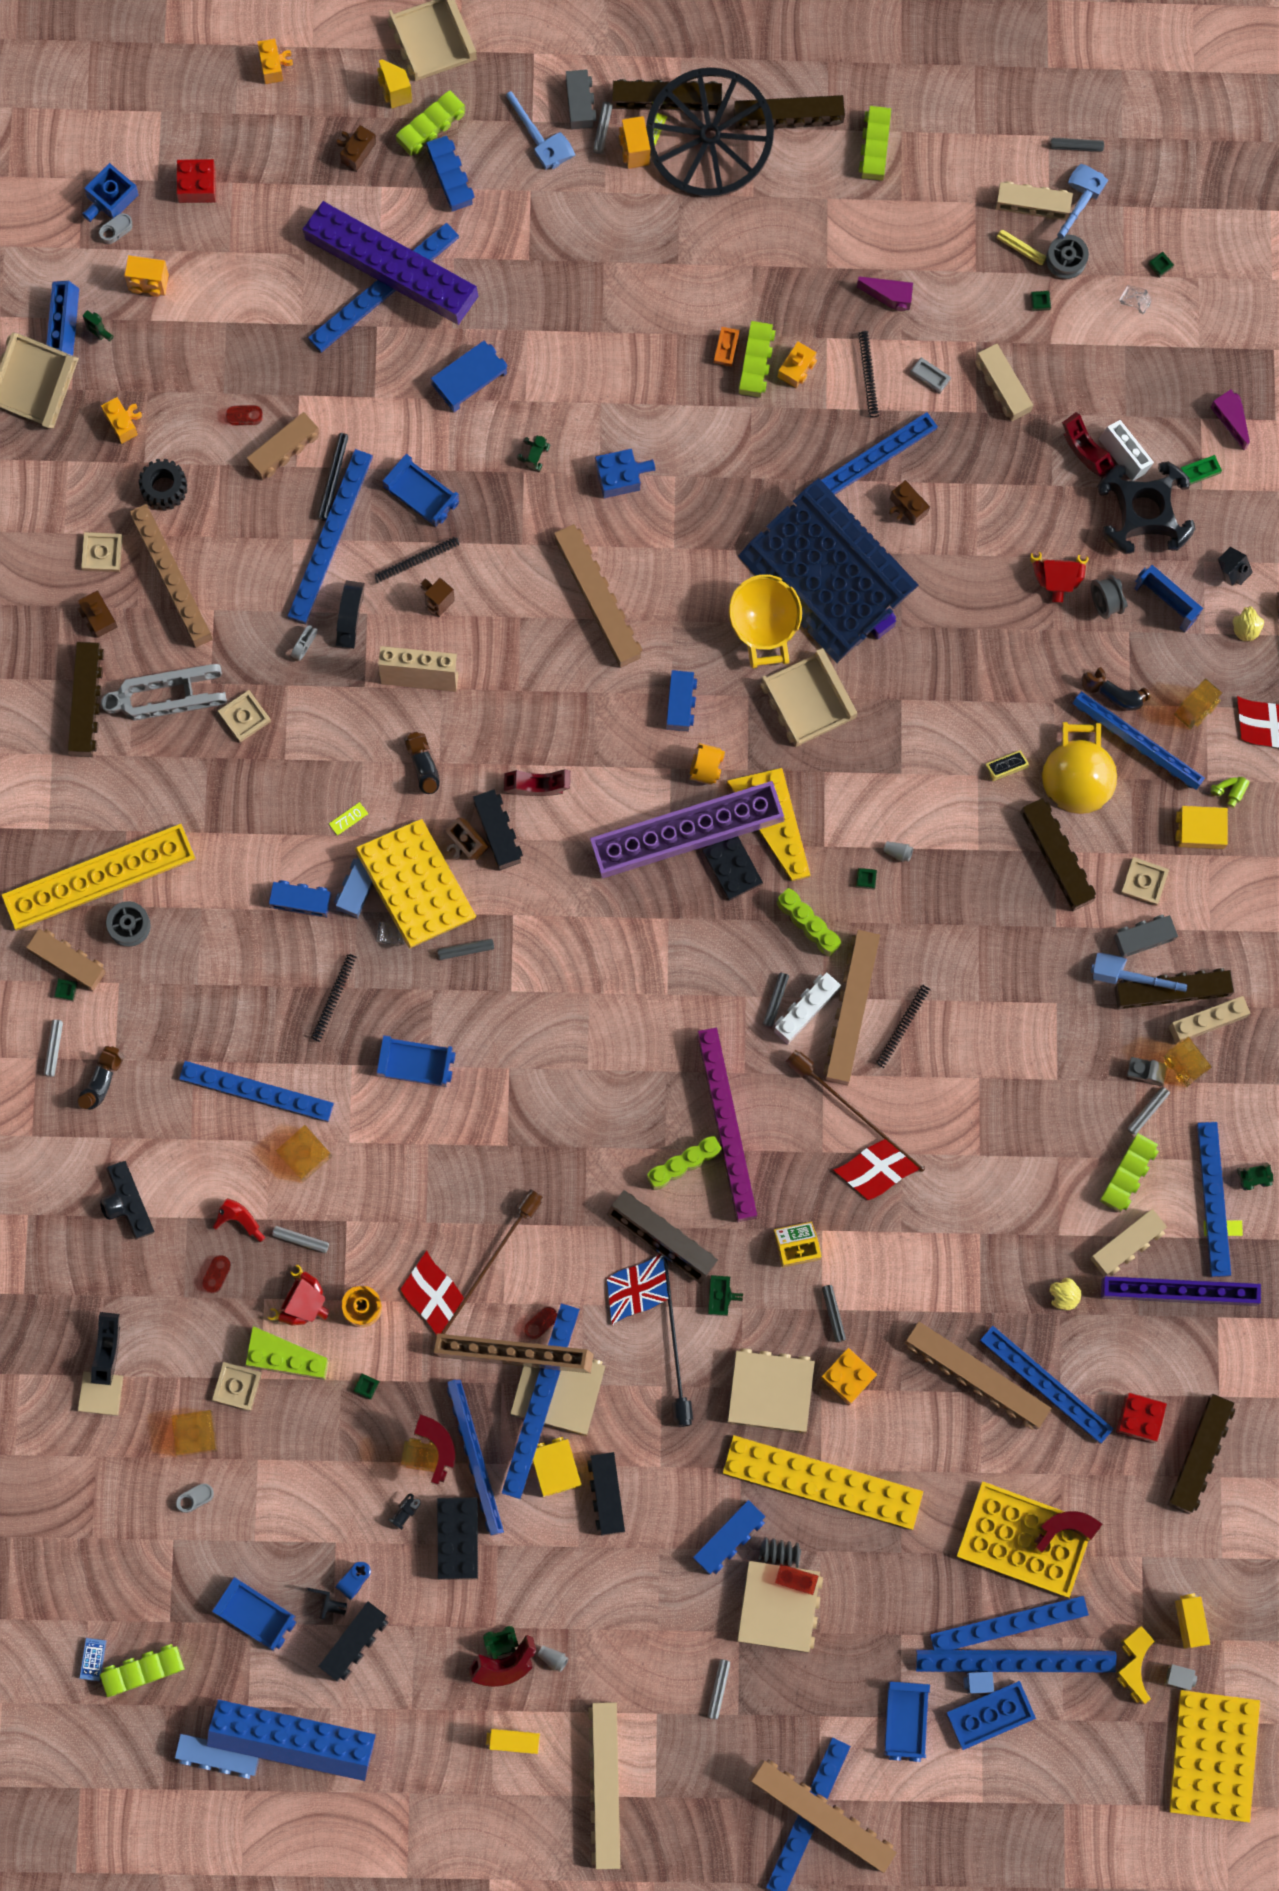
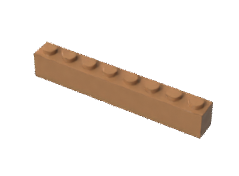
M145 504L130 511L131 518L195 648L212 641L211 633L148 505Z
M575 524L555 532L554 540L619 667L622 668L641 658V645L633 639L634 632L630 625H626L624 621L626 617L623 610L618 609L616 606L617 599L613 592H609L607 579L599 573L601 569L596 560L593 561L591 557L592 551L588 544L585 545L583 542L584 535L581 529H577Z
M858 930L856 935H852L850 946L854 947L853 952L849 953L846 964L850 966L849 971L844 972L843 982L846 985L845 990L841 989L839 1001H842L841 1008H837L835 1019L838 1022L837 1027L833 1026L831 1038H834L833 1045L828 1047L827 1056H830L829 1064L825 1063L823 1074L826 1075L825 1081L847 1086L849 1084L880 934Z
M920 1321L905 1341V1344L908 1345L907 1349L915 1354L917 1352L924 1355L923 1359L932 1365L936 1363L941 1367L940 1370L949 1376L953 1374L957 1377L956 1380L964 1386L968 1384L974 1388L973 1392L980 1397L985 1395L991 1399L990 1403L997 1408L1003 1407L1007 1410L1006 1413L1014 1419L1020 1418L1024 1421L1023 1425L1031 1430L1034 1428L1036 1430L1039 1429L1052 1409Z
M438 1333L434 1353L442 1358L591 1374L594 1356L587 1349Z
M770 1759L767 1762L760 1760L748 1781L876 1870L885 1873L897 1854L892 1849L893 1845L885 1839L881 1842L876 1838L877 1834L869 1828L866 1830L859 1826L861 1823L852 1816L849 1819L843 1815L844 1811L836 1805L833 1807L829 1806L826 1803L828 1800L820 1794L815 1796L810 1792L811 1788L803 1782L799 1785L793 1781L795 1777L789 1772H780L777 1769L778 1765Z

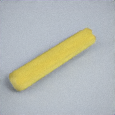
M1004 230L998 233L997 239L1039 265H1043L1045 262V255Z

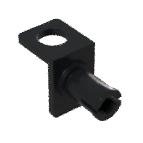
M306 1587L305 1591L324 1594L320 1619H325L327 1612L345 1616L346 1610L339 1609L338 1607L347 1608V1603L330 1600V1592Z

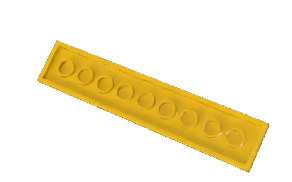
M178 824L4 893L2 897L14 928L17 931L194 861L196 858L182 824Z
M733 1435L722 1473L910 1530L914 1528L924 1492Z

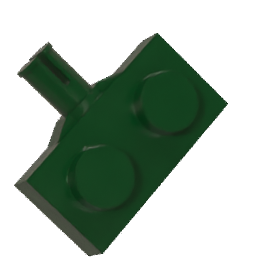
M87 310L83 314L88 331L101 340L105 338L110 342L113 339L114 335L105 330L102 318L97 313L93 312L92 314Z
M711 1275L708 1315L728 1316L731 1300L743 1302V1293H732L730 1276Z

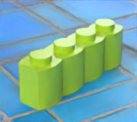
M451 90L446 92L437 102L430 105L410 124L401 129L396 134V141L410 156L419 154L424 149L426 142L436 139L438 133L445 132L450 128L451 122L460 120L464 116L465 105Z
M870 106L869 111H865L864 122H867V128H863L862 139H865V145H861L860 153L864 158L859 164V172L862 173L861 178L880 181L884 179L891 108Z
M751 321L739 394L761 398V392L765 393L767 382L763 380L764 375L768 376L770 367L766 363L767 358L771 359L773 349L769 345L770 341L774 342L776 330H772L773 324Z
M787 888L778 897L777 905L779 909L790 916L794 925L803 929L806 937L816 943L818 949L824 955L830 957L840 947L841 941L838 935L829 930L826 923L820 917L814 915L809 905L801 902L799 895L794 890Z
M1137 1133L1099 1202L1119 1213L1123 1209L1127 1210L1132 1201L1129 1199L1131 1193L1135 1194L1140 1187V1183H1138L1140 1177H1145L1150 1168L1147 1166L1149 1160H1154L1159 1152L1156 1149L1158 1144Z
M715 1136L707 1137L698 1146H692L686 1149L682 1155L670 1158L665 1165H659L651 1169L647 1174V1180L653 1190L662 1189L668 1185L670 1180H677L683 1177L687 1171L699 1168L704 1161L715 1159L720 1154L722 1148Z
M170 1644L162 1647L159 1653L154 1654L153 1651L142 1654V1659L135 1661L134 1658L122 1662L123 1666L115 1668V1665L103 1669L104 1673H101L100 1677L107 1697H112L185 1670L178 1646L173 1647Z

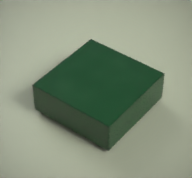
M1161 252L1148 263L1159 278L1174 267L1173 262L1164 252Z
M1049 291L1031 292L1032 311L1051 310Z
M858 868L856 888L875 890L877 870Z
M58 978L54 998L74 1002L78 983Z
M361 1373L353 1392L372 1400L380 1381Z

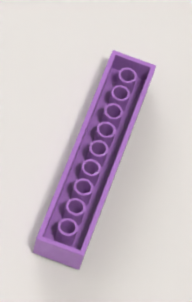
M773 781L604 833L592 837L590 840L603 879L784 822V814Z

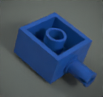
M109 163L84 188L87 198L93 203L82 215L87 221L91 222L102 211L113 219L139 195L137 186Z
M632 449L595 457V466L604 498L640 491V474L656 470L653 459L637 463Z

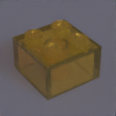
M1205 678L1180 704L1174 715L1190 730L1194 726L1199 727L1208 713L1211 714L1221 702L1219 698L1222 692Z
M1189 1036L1170 1049L1164 1056L1166 1059L1164 1060L1165 1064L1169 1069H1173L1176 1072L1178 1081L1182 1085L1185 1084L1186 1087L1193 1084L1212 1068Z
M306 1125L276 1150L277 1155L302 1182L306 1181L332 1158L331 1153Z
M211 1410L171 1416L176 1456L183 1457L218 1451L214 1416Z
M409 1438V1441H404L401 1460L402 1468L434 1472L438 1462L436 1446L431 1441H429V1444H424L420 1439Z

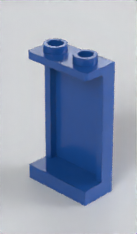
M484 340L431 378V385L450 409L456 412L460 409V404L500 375H507L508 366L503 358H498L495 348L491 344L488 345Z
M408 454L403 456L383 480V487L435 527L439 523L442 524L448 516L447 513L451 509L454 510L459 504V494L457 492L453 493L413 463L412 457Z
M1151 565L1148 569L1145 567L1135 580L1137 584L1134 589L1138 591L1142 585H1146L1184 618L1179 628L1185 633L1197 620L1203 607L1155 566Z
M383 1035L377 1076L447 1087V1082L451 1083L453 1072L449 1071L450 1063L454 1064L456 1052H452V1046L447 1048L391 1039V1036Z
M235 1577L212 1611L273 1651L276 1648H281L286 1640L283 1638L287 1631L291 1632L297 1623L294 1621L296 1616Z
M888 1682L884 1755L889 1756V1760L901 1761V1757H909V1761L921 1762V1758H926L927 1711L930 1684Z

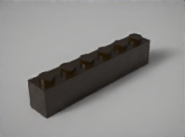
M625 79L613 81L612 109L650 110L658 94L669 82H663L662 80H655L653 82L644 80L627 81ZM698 81L686 82L672 92L690 111H703ZM715 81L704 83L709 111H718L722 103V83ZM667 97L659 110L681 109Z
M843 95L766 99L772 114L773 125L777 128H785L786 126L803 127L804 125L821 126L823 124L839 125L844 123L845 108ZM757 100L734 101V116L756 104ZM762 109L756 110L735 123V129H766V121Z
M76 643L68 753L74 757H93V752L97 751V740H94L95 733H98L99 729L96 715L100 714V704H97L98 697H101L99 678L102 679L103 667H100L101 660H104V649L101 648L100 643Z
M1041 798L1024 806L1020 813L1072 911H1075L1092 903L1096 898V892L1094 887L1088 884L1084 869H1080L1077 863V855L1074 851L1071 852L1068 846L1070 845L1066 835H1062L1059 821L1053 818L1050 804Z
M1218 968L1210 973L1201 970L1194 972L1193 975L1178 973L1175 975L1176 977H1168V975L1157 976L1159 979L1187 984L1186 992L1120 980L1114 987L1117 1009L1229 997L1234 993L1231 970L1225 971L1224 968Z
M625 1190L611 1205L606 1214L699 1284L703 1282L718 1261L712 1253L700 1247L696 1241L688 1238L681 1230L669 1224L665 1218L657 1215L650 1207L638 1201L634 1195Z
M1215 1394L1209 1395L1167 1505L1188 1514L1197 1511L1201 1502L1198 1499L1201 1492L1204 1493L1208 1482L1205 1481L1207 1474L1212 1473L1215 1465L1212 1461L1214 1456H1218L1222 1447L1219 1443L1221 1438H1225L1228 1432L1227 1422L1229 1419L1232 1420L1236 1410L1233 1408L1234 1402Z

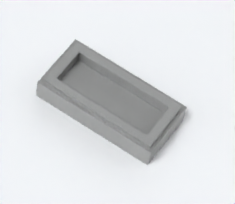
M922 357L910 371V374L938 393H941L951 380L949 375Z

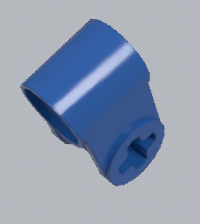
M365 1562L355 1563L335 1588L352 1600L370 1576V1566ZM365 1566L364 1571L366 1574L358 1576L359 1571L357 1567Z

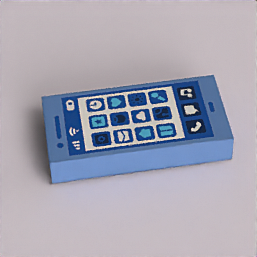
M86 1638L79 1679L101 1680L100 1674L102 1673L106 1640Z

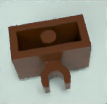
M359 125L351 138L347 132L342 131V137L346 138V140H336L338 146L344 147L340 153L341 163L356 172L376 145L375 133Z
M906 480L891 491L889 499L896 506L890 509L889 514L899 513L895 520L896 522H899L904 514L913 525H916L928 515L930 506Z
M426 578L420 583L422 585L421 588L425 591L426 609L434 615L436 613L440 617L455 601L454 589L441 578L433 585Z
M98 590L78 600L80 607L77 609L82 618H87L89 623L86 625L91 634L95 632L97 638L117 628L116 621Z
M458 817L445 830L455 842V844L449 845L446 849L448 852H451L454 848L456 849V854L453 856L454 859H458L463 851L468 858L477 860L490 847L466 819Z

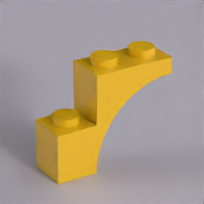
M1138 1626L1121 1641L1124 1645L1122 1647L1123 1651L1129 1657L1132 1655L1133 1658L1116 1672L1119 1676L1117 1678L1118 1682L1124 1688L1126 1686L1132 1692L1130 1696L1137 1704L1139 1702L1146 1704L1151 1699L1142 1682L1141 1667L1145 1653L1155 1642L1142 1626Z

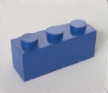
M671 671L666 730L689 732V727L693 726L694 715H691V708H695L696 697L692 696V692L697 688V679L694 678V672Z
M279 880L278 882H273L269 906L272 909L327 918L331 893L324 887L313 889L308 888L309 886L299 883L295 886L290 885L288 881Z

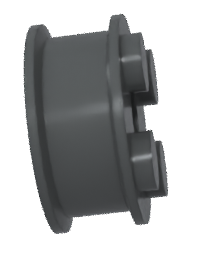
M1066 234L1063 239L1057 237L1051 243L1046 256L1049 270L1052 274L1062 279H1072L1079 276L1088 261V247L1081 238L1075 235Z
M1109 574L1103 580H1092L1090 586L1091 595L1099 615L1103 619H1108L1111 614L1124 613L1128 604L1123 596V587L1120 579H1116L1113 575Z
M126 901L118 903L109 911L106 919L107 930L112 939L126 947L142 943L149 935L151 928L147 912L141 905L135 902Z

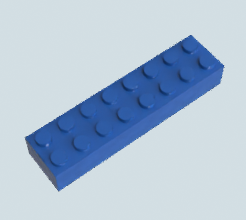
M218 1699L208 1731L207 1746L365 1781L376 1734Z

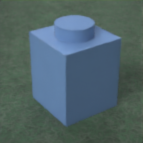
M993 1672L966 1673L967 1677H964L963 1683L964 1689L968 1690V1694L994 1692Z

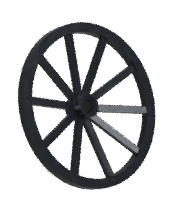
M699 68L673 79L661 90L654 100L646 124L651 149L650 156L656 169L666 181L677 189L700 197L728 195L749 184L765 166L774 140L772 114L760 90L742 75L722 68ZM708 76L731 80L713 123H711L703 81V77ZM696 78L698 79L705 125L672 93L680 85ZM738 83L755 97L757 103L718 126L733 90ZM669 97L701 130L655 123L657 113L664 100ZM760 108L762 109L766 121V136L722 133L723 130ZM654 129L700 137L659 157L654 144ZM712 130L715 132V136L707 138L705 136L706 133ZM720 139L765 142V145L756 165L751 168ZM703 142L683 182L674 177L662 164V162ZM715 144L748 173L740 180L722 187ZM708 145H710L717 188H699L688 185Z

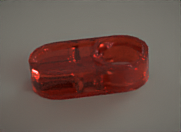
M257 405L231 406L226 411V417L231 425H257L263 420V412ZM257 411L259 417L251 419L249 417L250 412Z
M552 1307L543 1308L525 1325V1335L531 1340L540 1338L555 1324L557 1311ZM531 1325L539 1327V1333L535 1336L530 1335L528 1332V1328Z

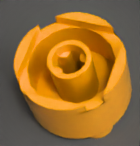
M698 743L696 747L698 754L693 756L690 769L691 777L689 779L709 785L716 784L721 774V769H718L720 762H723L725 751L718 747Z
M356 1286L345 1293L342 1299V1311L350 1324L365 1328L371 1326L379 1319L382 1312V1303L374 1289L368 1286ZM365 1302L366 1309L359 1311L358 1304H364Z

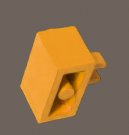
M275 38L257 41L265 84L282 82L281 65H293L292 59H285L291 56V51L286 50L278 55Z
M797 341L779 369L777 377L797 388L799 384L805 382L808 376L806 374L807 371L814 368L817 362L815 359L817 352Z
M116 397L101 405L103 414L121 444L138 435L136 427L131 421L132 419L138 420L142 417L141 412L133 413L137 409L136 404L130 405L128 410L125 411L120 400Z

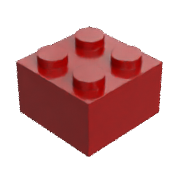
M214 159L177 160V197L179 203H216V168Z
M1127 1393L1124 1398L1116 1433L1150 1443L1158 1442L1167 1403Z

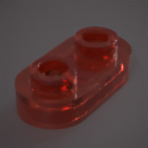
M216 1256L205 1274L202 1284L208 1293H217L223 1287L231 1270V1262L226 1256ZM224 1262V1267L218 1268L217 1264ZM210 1280L216 1281L214 1286H209Z

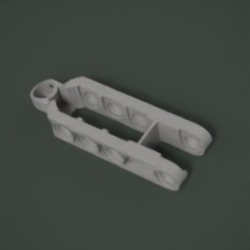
M211 664L126 679L118 691L104 695L101 705L107 713L123 712V714L134 721L223 705L227 703L225 692L193 695L191 685L194 682L221 677V666L219 664ZM184 684L185 699L166 700V702L158 704L147 703L148 705L135 708L131 706L130 697L133 693Z

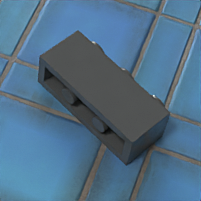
M587 69L566 71L571 130L593 128V121H596V111L592 110L591 104H594V94L590 93L589 88L592 87V76H588Z
M1164 915L1154 917L1151 922L1141 921L1135 924L1136 927L1130 929L1123 927L1117 930L1118 933L1114 936V940L1121 957L1125 958L1175 941L1178 934L1171 916L1164 917Z

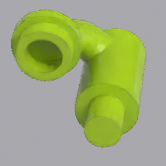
M1232 777L1217 785H1212L1210 792L1220 797L1225 792L1223 789L1232 785L1233 787L1228 795L1230 800L1227 805L1234 808L1236 803H1240L1250 782L1243 777Z

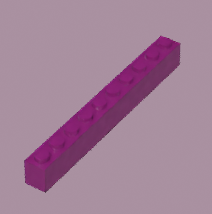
M717 1027L700 1030L697 1037L736 1220L738 1223L756 1219L755 1201Z

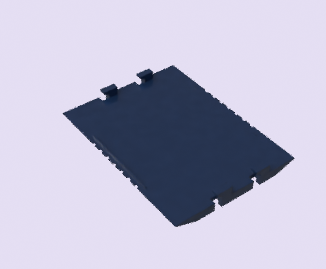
M818 478L793 500L797 506L793 504L791 507L787 506L766 526L770 532L768 530L764 533L761 531L743 549L738 557L756 576L773 575L783 579L782 581L789 587L794 588L802 606L801 625L804 629L808 630L807 632L828 655L838 663L855 646L863 642L867 638L866 635L882 620L885 621L894 612L892 609H895L919 584L890 553L886 552L883 546L879 545L880 543L873 538L874 536L868 533L864 526L862 527L861 522L858 519L856 520L852 513L848 512V508Z

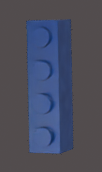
M69 280L52 282L46 345L73 355L79 288Z
M748 1500L693 1559L709 1575L712 1572L716 1575L723 1568L721 1563L726 1558L730 1560L738 1552L735 1548L740 1543L743 1546L751 1538L749 1534L752 1530L758 1531L765 1524L763 1519L766 1516Z

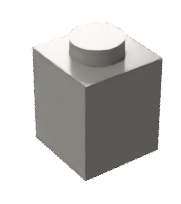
M1173 1664L1168 1666L1165 1685L1187 1691L1195 1687L1197 1682L1195 1670Z

